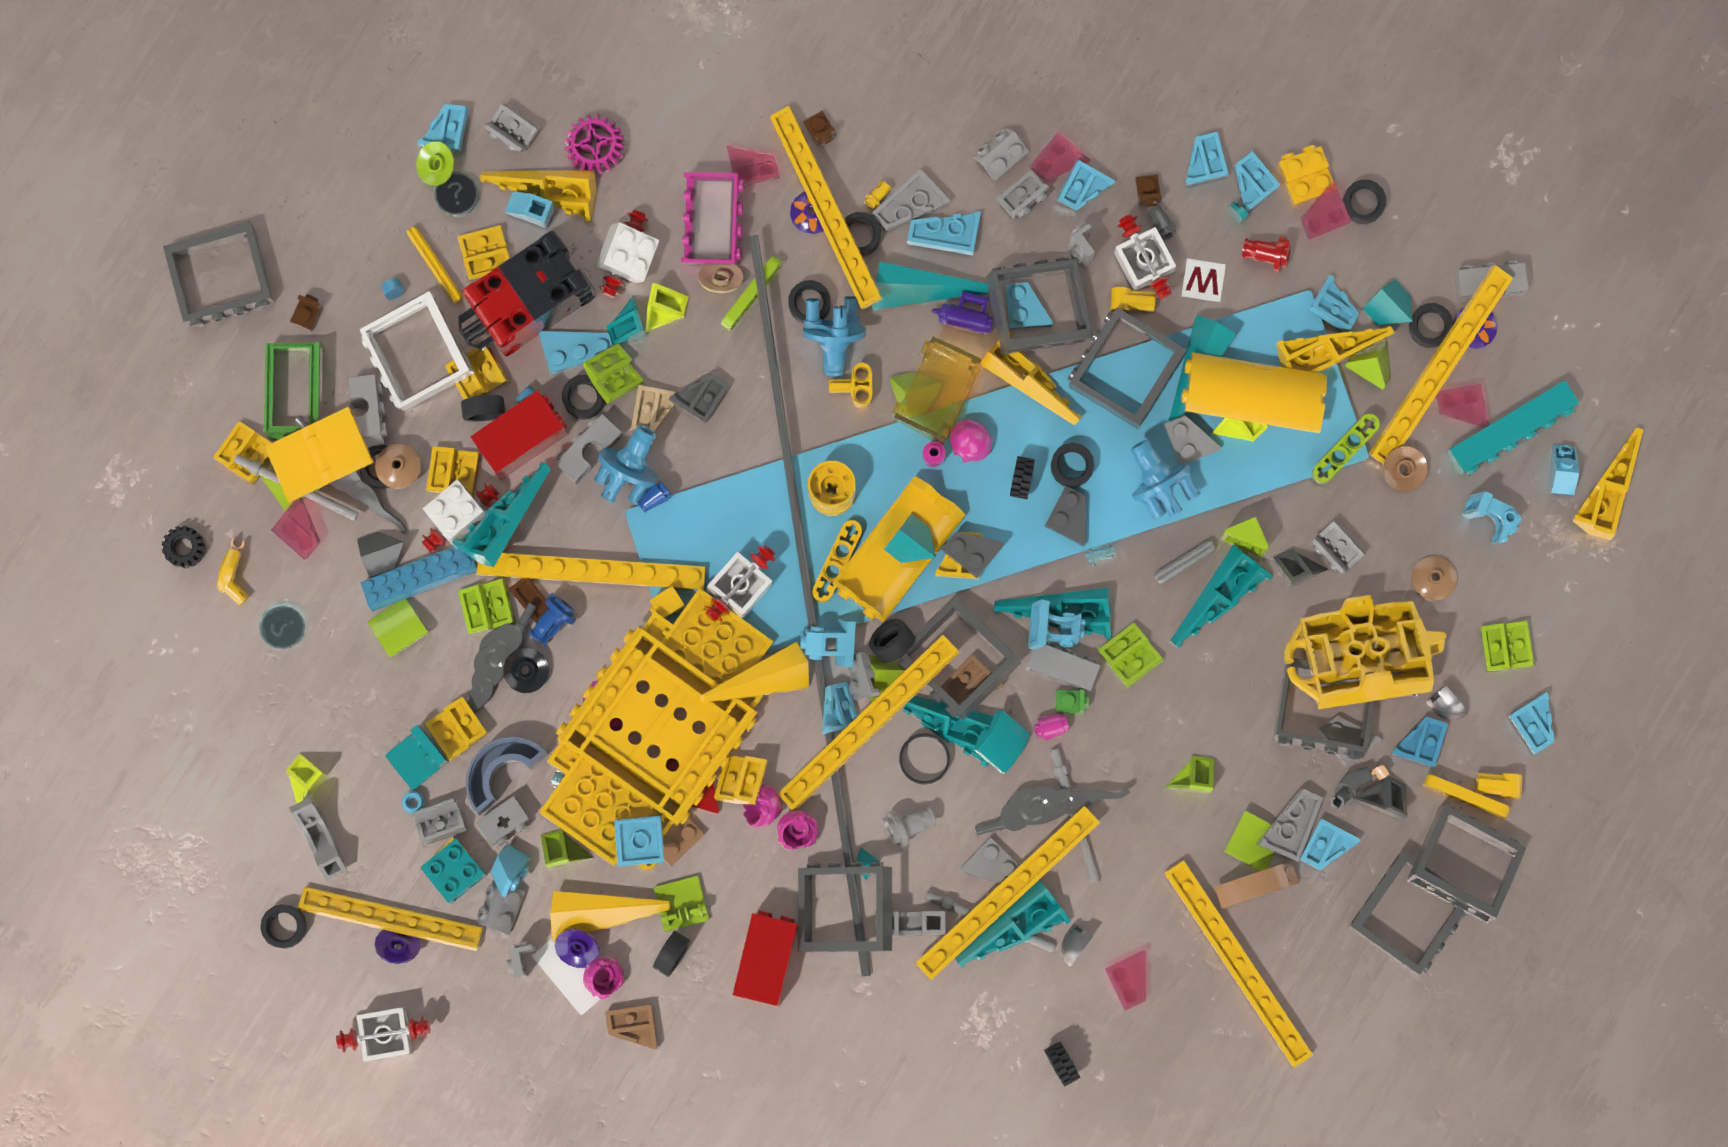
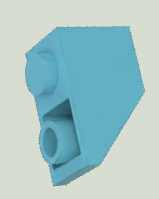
M513 192L505 213L547 229L555 207L552 201L536 195Z
M1553 445L1550 470L1551 493L1574 495L1579 476L1576 447Z
M508 844L498 854L491 869L493 879L503 897H506L510 890L515 891L521 881L520 878L524 879L530 869L527 864L531 857Z

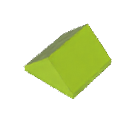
M1256 517L1227 528L1220 539L1263 557L1269 547Z

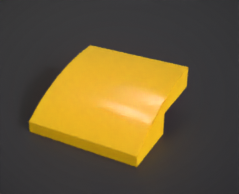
M501 225L457 236L469 280L485 276L510 259Z
M490 347L483 351L474 348L466 355L475 373L455 385L463 399L486 395L509 380ZM454 360L445 365L449 375L459 371Z
M238 421L213 458L253 485L260 475L256 476L250 473L249 469L235 463L234 459L239 454L251 461L257 460L266 467L270 462V458L265 446L271 444V442Z
M433 446L426 491L442 493L458 480L475 497L481 454L479 452Z
M463 696L443 708V712L425 723V726L449 762L462 755L487 735L486 730Z
M728 755L730 759L721 770L714 798L724 802L756 804L768 761L750 756L742 758Z

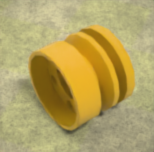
M825 461L818 464L811 471L808 478V492L812 506L819 513L827 516H838L849 510L856 498L855 477L852 470L838 461ZM828 488L836 489V494L828 493Z

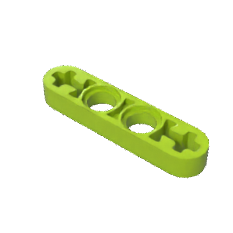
M774 255L763 267L766 286L783 264ZM756 278L753 279L723 318L721 324L731 331L758 298Z
M1365 414L1318 462L1312 470V477L1318 484L1329 482L1379 429L1380 422L1377 416ZM1364 420L1368 422L1372 420L1374 422L1372 425L1374 429L1368 428L1364 433L1367 438H1364L1360 432L1366 424ZM1350 435H1356L1360 439V444L1352 447L1348 444L1347 438ZM1333 452H1342L1345 457L1342 463L1334 462L1332 459ZM1325 460L1336 468L1335 471L1332 467L1327 471L1326 475L1328 478L1324 476L1322 478L1318 477L1319 471L1317 469L1323 470L1328 465V463L1324 462Z

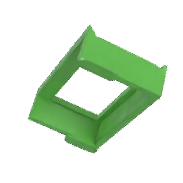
M266 343L264 432L270 440L278 441L301 430L299 426H273L274 352H309L308 423L311 425L319 421L320 352L324 349L322 343Z

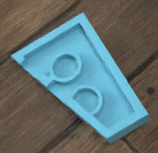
M981 211L968 215L954 214L952 217H931L911 220L907 244L973 255Z
M541 331L539 333L550 374L582 366L588 359L613 346L609 333Z

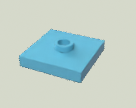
M661 816L614 820L618 867L665 862Z

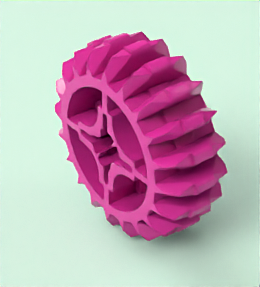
M588 114L586 117L587 121L584 122L579 117L580 125L571 124L574 131L567 130L566 133L570 138L564 139V143L569 146L564 149L566 153H570L567 158L569 161L574 160L573 166L575 168L580 166L582 171L589 168V171L597 169L598 173L602 174V167L610 171V163L615 166L618 164L615 157L622 158V153L619 151L625 149V146L621 144L624 141V136L619 135L621 129L615 128V121H611L608 124L609 119L607 116L600 121L599 114L595 115V120H592ZM595 129L604 130L611 137L599 136L596 134ZM588 130L587 138L577 144L579 137ZM592 136H594L595 141H597V153H595L594 148H592ZM609 145H612L609 153L601 158V152L609 148ZM578 152H589L593 155L594 160L586 159Z

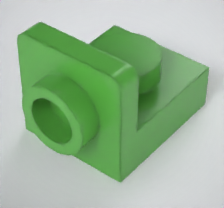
M1085 689L1056 690V713L1083 714L1084 709L1089 707V695H1084Z

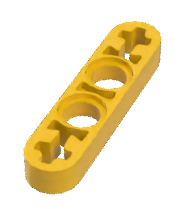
M849 520L845 522L813 587V597L817 602L826 603L830 601L836 590L835 586L832 587L829 584L826 590L829 593L828 596L824 595L822 598H819V593L817 592V589H822L825 584L824 581H821L822 578L831 583L837 578H829L826 575V569L829 566H836L840 574L850 561L862 535V527L857 521ZM854 525L858 534L851 536L850 542H854L851 546L847 541L840 539L843 537L846 540L848 536L846 528H851ZM844 545L849 549L846 557L841 558L836 555L835 551L838 546Z
M1427 774L1423 786L1503 819H1507L1511 809L1505 804L1434 775Z

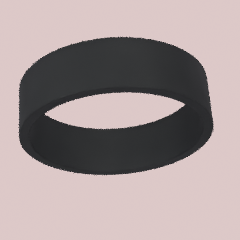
M921 733L910 737L903 744L899 755V762L902 772L909 780L917 784L926 785L940 780L945 775L949 767L950 755L946 744L939 737L928 733ZM929 737L935 739L946 751V767L933 780H916L903 767V751L916 738Z

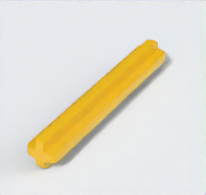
M416 226L409 228L406 231L407 235L452 303L455 304L462 300V294Z

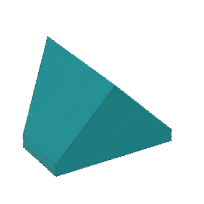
M1396 279L1383 287L1362 308L1363 312L1376 325L1413 322L1411 296Z
M634 295L616 318L606 325L613 346L617 343L622 345L646 337Z
M912 513L883 549L900 563L936 558L930 528Z

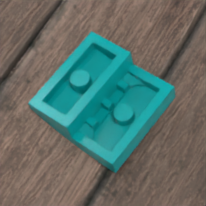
M997 710L989 729L981 731L974 751L1001 774H1005L1022 753L1031 734L1003 710Z

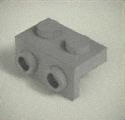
M505 103L500 104L491 122L486 123L484 126L489 131L488 134L491 137L504 141L507 144V148L513 152L527 150L540 129L536 124Z
M1006 128L999 130L994 135V139L988 144L980 146L973 157L982 164L990 177L996 181L1029 151L1017 134Z
M1030 170L997 198V201L1014 220L1019 216L1023 218L1030 212V206L1035 202L1041 203L1048 196L1049 186L1046 183L1043 184L1033 171Z
M1090 223L1086 226L1081 224L1072 231L1073 235L1070 237L1068 245L1072 252L1070 254L1072 259H1077L1078 264H1081L1083 268L1091 263L1095 251L1086 240L1089 238L1092 229Z
M1336 520L1312 540L1316 552L1321 556L1324 555L1330 561V567L1337 573H1345L1366 554Z
M455 798L443 800L436 805L423 807L412 813L423 847L467 831L461 809Z
M493 880L486 890L485 902L478 911L477 923L509 935L525 891L520 889L510 890L507 896L503 897Z
M526 941L516 943L513 949H509L511 959L507 960L510 974H514V977L517 978L528 976L524 953L537 951L536 946L530 945V942Z

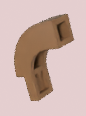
M1291 861L1218 885L1214 888L1223 909L1299 884Z

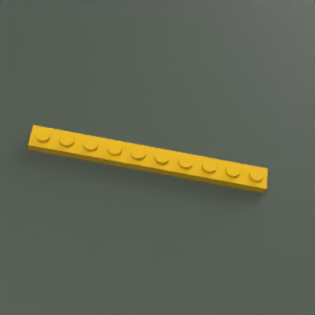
M790 106L783 108L769 117L860 307L865 309L883 298Z
M1492 265L1370 450L1369 455L1384 465L1387 455L1392 450L1405 444L1513 280V277L1498 266Z
M502 553L494 567L480 564L479 562L477 565V575L662 588L673 586L676 589L698 590L699 588L704 590L706 567L509 553Z
M942 635L778 793L780 798L791 810L796 811L960 653L958 649Z
M1085 806L1082 807L915 964L932 980L1100 822Z
M1185 861L1180 862L1165 872V876L1291 1066L1295 1068L1313 1056Z

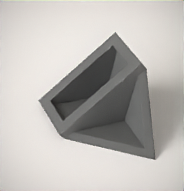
M381 532L357 539L360 556L369 577L373 578L395 569L404 543L403 541Z
M1294 548L1273 557L1288 589L1329 570L1297 553Z
M1386 776L1353 798L1390 817L1401 819L1407 817L1406 784L1389 776Z

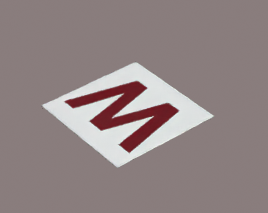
M1187 258L1181 296L1220 302L1226 264Z

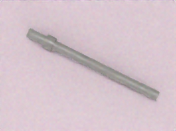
M239 454L236 455L234 462L249 469L250 473L256 476H264L280 484L276 472L264 467L263 463L257 460L251 461ZM315 491L305 495V497L354 521L359 515L358 512Z
M1059 749L1050 751L1055 766L1053 771L1055 777L1059 779L1061 789L1072 792L1067 777L1069 774L1067 766L1063 765ZM1085 836L1079 842V846L1090 881L1093 883L1100 881Z
M927 891L925 900L940 905L941 909L948 912L952 910L966 916L973 910L954 902V899L948 896L944 898L930 891ZM1032 935V939L1027 940V942L1053 952L1056 943L1036 935Z

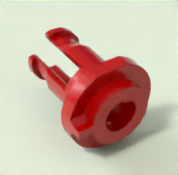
M1280 236L1278 242L1252 241L1245 238L1242 257L1244 259L1252 258L1256 261L1274 264V272H1281L1282 267L1287 268L1291 243L1284 236Z

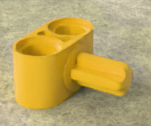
M857 363L852 369L851 379L829 380V392L851 393L856 407L860 409L869 407L873 399L871 367L866 363ZM859 370H865L868 376L865 379H858L856 373ZM860 392H865L869 398L864 402H860L856 399V395Z

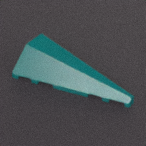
M880 262L876 285L883 299L874 303L872 310L949 300L950 298L961 297L962 291L973 294H989L986 283Z
M1196 315L1169 421L1183 416L1187 412L1185 411L1184 403L1181 402L1183 389L1188 387L1189 380L1188 373H1185V364L1187 359L1191 360L1192 352L1222 357L1236 333L1214 320Z
M540 462L538 464L539 468L531 477L526 475L522 479L523 484L515 491L510 489L485 512L484 518L476 526L471 524L468 527L469 532L460 540L455 538L452 543L480 564L494 567L551 468L546 463Z
M1233 544L1170 641L1180 648L1182 646L1181 642L1191 635L1196 636L1199 634L1201 627L1208 622L1212 624L1239 603L1238 599L1248 592L1253 593L1256 591L1258 584L1265 579L1269 581L1273 575Z
M1109 587L1000 600L994 603L995 613L1002 611L1014 614L1015 618L1020 619L1022 616L1031 618L1032 603L1041 599L1050 601L1049 613L1051 615L1062 617L1063 613L1081 614V619H1085L1084 634L1091 635V633L1104 635L1105 639H1112V602ZM1049 623V626H1054L1058 628L1060 626L1058 624Z
M914 696L903 707L904 713L907 715L913 714L921 720L920 724L948 743L954 742L964 749V754L967 756L971 754L980 760V765L983 767L988 766L989 763L977 754L974 748L981 731L989 729L994 716L972 711L962 721L958 716L954 718L945 710L947 707L945 703H938L937 701L919 696Z
M1039 879L967 946L955 960L963 968L965 963L977 958L979 960L985 959V955L996 950L998 952L1004 951L1032 939L1031 936L1041 931L1049 932L1053 926L1060 923L1068 924L1071 920Z

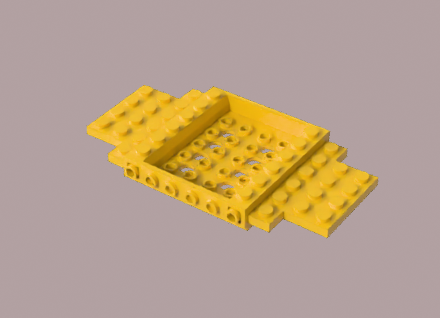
M701 588L696 591L674 624H671L654 611L642 629L639 627L634 631L630 629L622 639L626 643L621 650L616 648L609 657L612 662L608 668L603 666L596 675V678L599 679L594 687L589 685L582 695L585 697V700L581 705L576 703L569 713L572 716L567 724L563 722L556 731V734L559 735L556 741L559 744L547 762L564 773L565 776L538 813L612 866H615L617 863L614 820L661 816L662 837H664L672 824L674 826H677L679 823L683 825L691 814L688 810L692 804L696 806L704 796L701 793L706 785L710 787L716 779L717 775L714 774L719 766L723 768L729 761L728 753L732 748L736 750L744 738L741 735L745 729L749 731L757 721L754 718L757 714L754 708L763 695L740 699L732 698L726 701H710L704 704L699 697L758 664L774 641L730 609H728L729 614L723 613L721 615L722 622L710 620L705 615L706 609L704 606L711 607L713 604L711 599L713 597ZM641 680L649 684V691L645 694L639 693L636 689L637 683ZM658 694L667 696L668 704L665 707L656 705L655 698ZM678 707L684 708L687 712L686 718L682 721L674 717V710ZM619 718L623 723L622 729L613 731L609 726L611 719ZM695 721H702L705 724V731L702 734H696L693 731L692 725ZM632 731H637L641 735V742L637 745L631 744L628 740V736ZM650 745H657L659 747L660 754L657 758L648 756L647 748ZM670 758L676 759L679 763L678 769L674 772L666 768V761Z

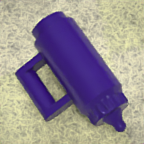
M962 291L959 306L942 304L941 308L932 309V313L939 317L938 321L940 323L984 335V333L990 335L994 317L989 316V313H985L989 298ZM963 301L983 305L982 311L962 307Z

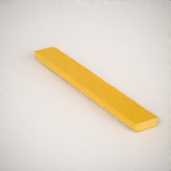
M304 886L298 905V910L473 951H477L483 932V927Z

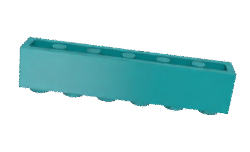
M1564 380L1449 449L1446 454L1460 476L1465 473L1470 476L1480 469L1478 465L1485 461L1487 464H1490L1498 459V453L1506 450L1507 453L1519 446L1517 442L1525 438L1528 441L1538 434L1536 430L1544 427L1546 430L1557 423L1556 418L1561 415L1566 418L1576 412L1575 407L1579 404V401Z

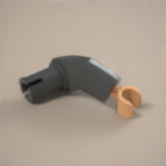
M1380 764L1370 771L1368 767L1349 772L1336 787L1335 795L1330 800L1331 806L1335 809H1339V807L1342 809L1344 805L1351 804L1355 800L1353 798L1357 796L1360 787L1373 781L1372 776L1376 775L1381 780L1389 775L1386 767Z

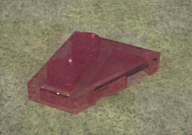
M1335 182L1329 184L1300 218L1308 240L1351 223Z

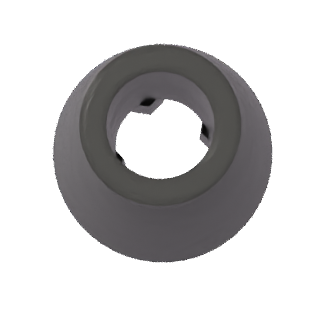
M1160 205L1149 210L1153 227H1156L1162 240L1169 239L1176 234V225Z

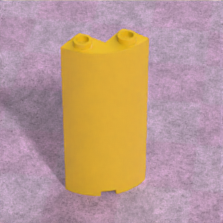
M1192 352L1191 360H1186L1185 373H1188L1189 382L1187 389H1183L1181 402L1185 405V411L1320 433L1325 409L1324 397L1327 391L1326 374Z
M916 476L909 482L832 583L839 589L837 594L846 601L850 598L864 609L862 613L872 621L875 618L881 622L887 619L932 560L931 558L900 563L883 550L912 513L930 528L935 554L966 515L955 503L941 496L929 483Z

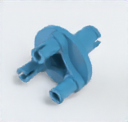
M845 296L844 306L839 305V308L838 306H833V320L820 319V299L808 298L805 300L806 318L804 319L803 336L809 340L819 342L823 349V370L826 376H842L845 374L846 349L850 342L863 339L866 336V328L860 325L858 301L855 296Z
M639 425L625 447L619 450L613 448L601 449L598 454V460L602 465L594 480L601 485H607L601 494L604 500L608 497L607 501L613 503L620 488L625 486L627 482L635 484L628 496V500L638 505L637 502L645 495L647 490L655 485L658 477L655 471L647 465L646 458L656 437V433L652 429Z
M1149 439L1143 440L1131 448L1132 454H1134L1137 464L1142 470L1141 480L1144 483L1133 492L1132 496L1135 501L1140 500L1142 503H1145L1153 520L1160 518L1166 513L1159 500L1162 501L1170 517L1175 515V511L1178 514L1183 510L1173 495V487L1176 484L1180 485L1188 501L1201 494L1191 478V468L1188 463L1171 468L1169 463L1160 458Z

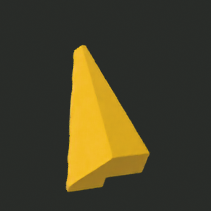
M795 642L704 693L699 698L704 704L710 701H726L732 698L740 699L769 695L776 692L784 693L791 690H805L809 687L808 660L798 643Z

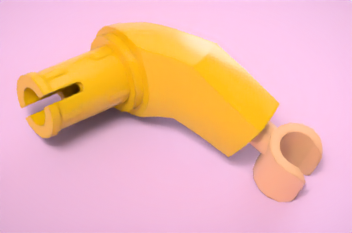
M234 537L231 540L232 549L226 551L221 562L217 577V588L220 593L226 592L240 606L249 597L235 583L236 570L241 557L239 551L243 549L245 542L243 540L242 545L236 547L233 544L236 538Z

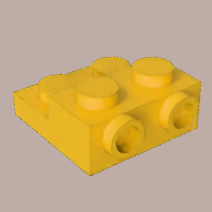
M1315 145L1307 146L1302 149L1303 153L1294 155V152L1282 156V161L1278 163V169L1293 207L1336 191L1328 170L1329 165L1321 146L1317 148Z

